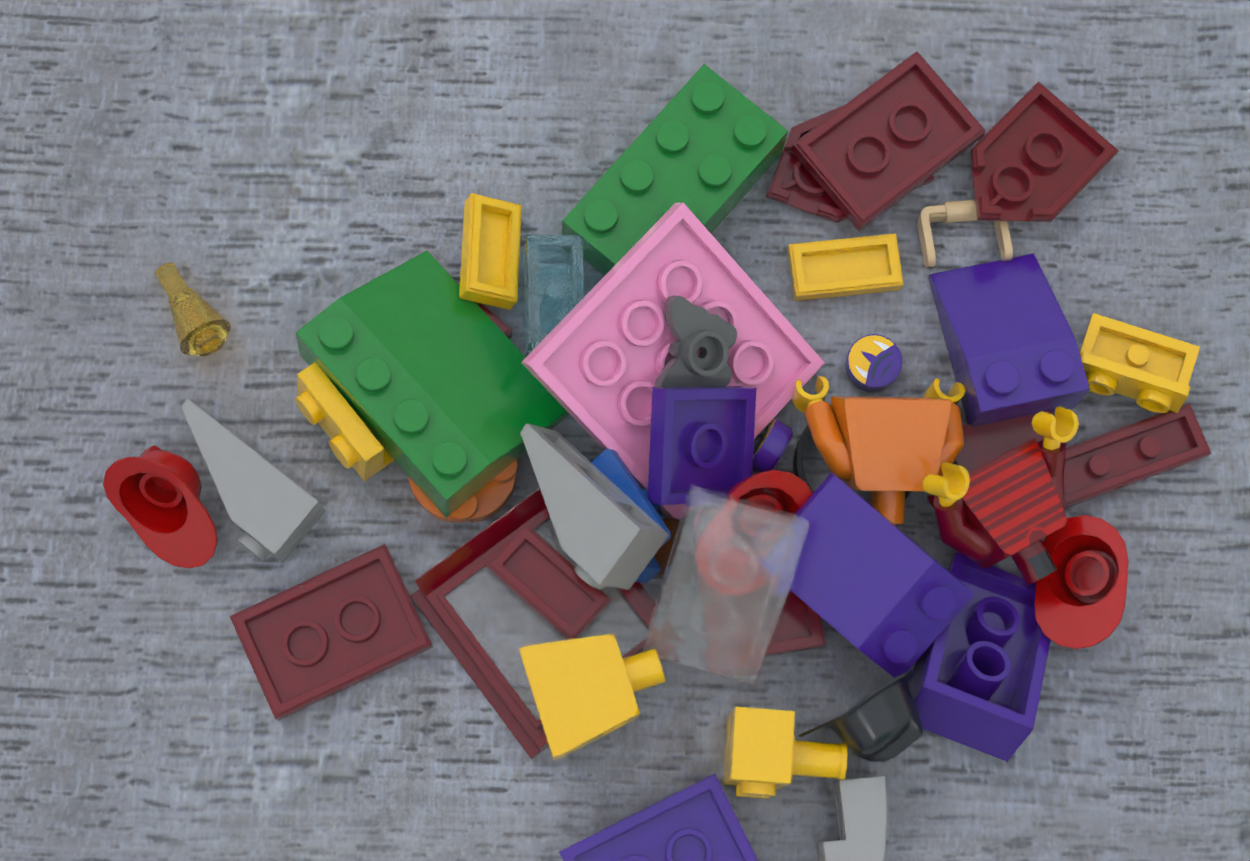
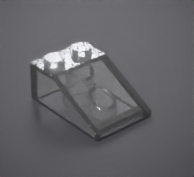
M690 485L642 652L655 648L658 657L661 659L754 685L791 587L810 523L798 515Z

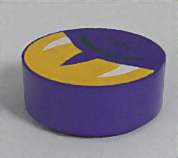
M877 334L859 338L851 346L845 360V370L850 381L859 389L868 392L882 391L891 386L902 368V356L897 345L889 338Z
M776 418L771 422L753 450L754 471L761 473L773 470L793 436L791 427Z

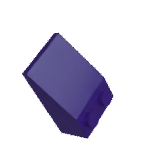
M1034 253L1013 257L1009 261L998 260L929 275L928 280L955 380L962 383L965 387V393L961 402L967 424H970L971 427L1033 415L1041 411H1052L1054 413L1058 406L1073 409L1090 390L1075 336Z
M832 472L757 558V561L857 649L894 678L907 672L975 595L949 569Z
M956 552L951 559L948 569L975 595L916 661L913 669L915 675L910 680L908 688L919 710L920 721L924 730L1008 762L1034 729L1051 640L1044 635L1036 621L1034 604L1036 583L1027 585L1024 578L993 566L983 569L975 561Z

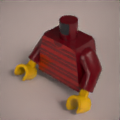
M1060 406L1055 409V416L1041 411L1033 417V430L1037 434L1044 436V439L1038 443L1033 438L969 473L962 466L943 462L941 464L943 477L929 474L923 480V488L930 494L927 496V499L935 509L939 536L942 542L975 561L983 569H987L1011 556L1027 585L1058 570L1041 539L1067 525V517L1064 512V467L1066 444L1064 442L1071 440L1076 435L1079 421L1073 411Z

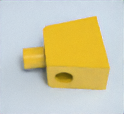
M614 634L528 645L519 648L554 761L566 757L639 718L640 712L633 692L666 682L655 648L622 659Z

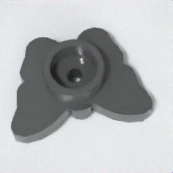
M669 296L665 302V317L675 339V342L669 346V353L673 358L661 370L654 387L727 386L732 378L731 369L727 364L729 348L736 342V328L717 314H709L705 308L693 305L682 296Z

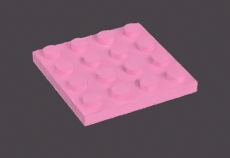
M675 203L521 362L603 450L611 449L617 451L639 486L648 490L652 387L655 386L656 379L661 370L673 358L669 353V346L675 342L665 317V302L669 296H682L693 305L705 308L709 314H717L736 328V342L729 348L727 364L731 369L732 378L727 386L757 388L754 439L792 399L796 381L800 379L803 387L825 363L684 203ZM694 504L661 505L659 509L668 518L680 520Z

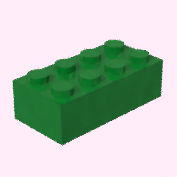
M703 64L562 220V241L605 276L675 203H684L705 228L712 233L780 157L788 130L707 65Z

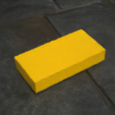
M471 193L464 201L459 299L508 310L517 303L522 205Z
M896 233L788 245L787 254L794 301L899 291L904 285Z

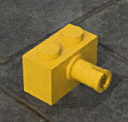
M735 707L727 716L723 785L736 786V797L770 799V796H776V789H781L791 784L793 775L845 780L847 743L840 742L836 744L795 740V711Z

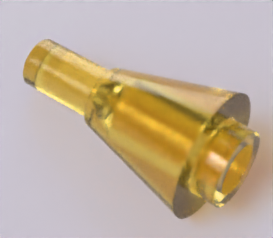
M170 262L161 265L156 270L155 275L169 297V306L181 352L186 355L208 356L215 353L224 345L231 329L230 323L197 292L188 287L174 263Z

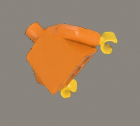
M817 377L815 384L817 394L815 395L806 393L802 388L801 380L798 379L792 395L793 404L799 411L805 414L813 442L828 468L851 489L871 491V505L893 524L904 523L905 491H925L923 488L924 478L929 474L943 477L941 464L943 462L953 464L964 447L961 410L957 406L965 393V387L962 383L955 382L949 390L948 396L941 392L939 387L940 380L935 378L924 393V397L831 396L830 405L828 402H825L829 390V382L825 377Z

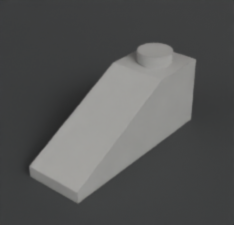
M187 399L181 406L182 412L230 520L242 531L237 541L262 561L270 553L283 563L326 511L317 499L191 400Z
M526 423L520 433L561 549L577 563V566L574 568L576 574L586 583L600 590L605 586L629 590L669 534L560 433Z

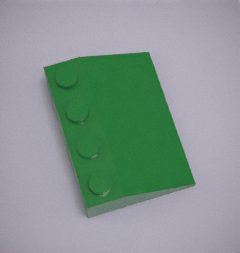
M425 251L337 299L296 332L300 356L308 365L314 362L319 365L386 452L447 518L527 451L520 433L526 423L552 430L570 414L521 363L526 357L484 311L473 301L459 299L460 285L428 251Z

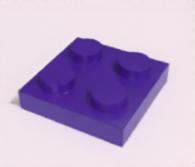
M746 386L652 387L647 496L651 503L657 505L723 502L725 496L735 484L745 478L752 477L757 388Z

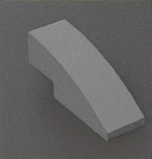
M885 776L839 780L832 783L839 840L816 843L818 861H884L888 817Z

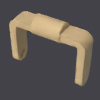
M975 199L943 202L942 205L928 206L921 211L917 227L925 267H935L936 264L930 223L977 221ZM994 221L1001 260H1012L1013 248L1008 221Z

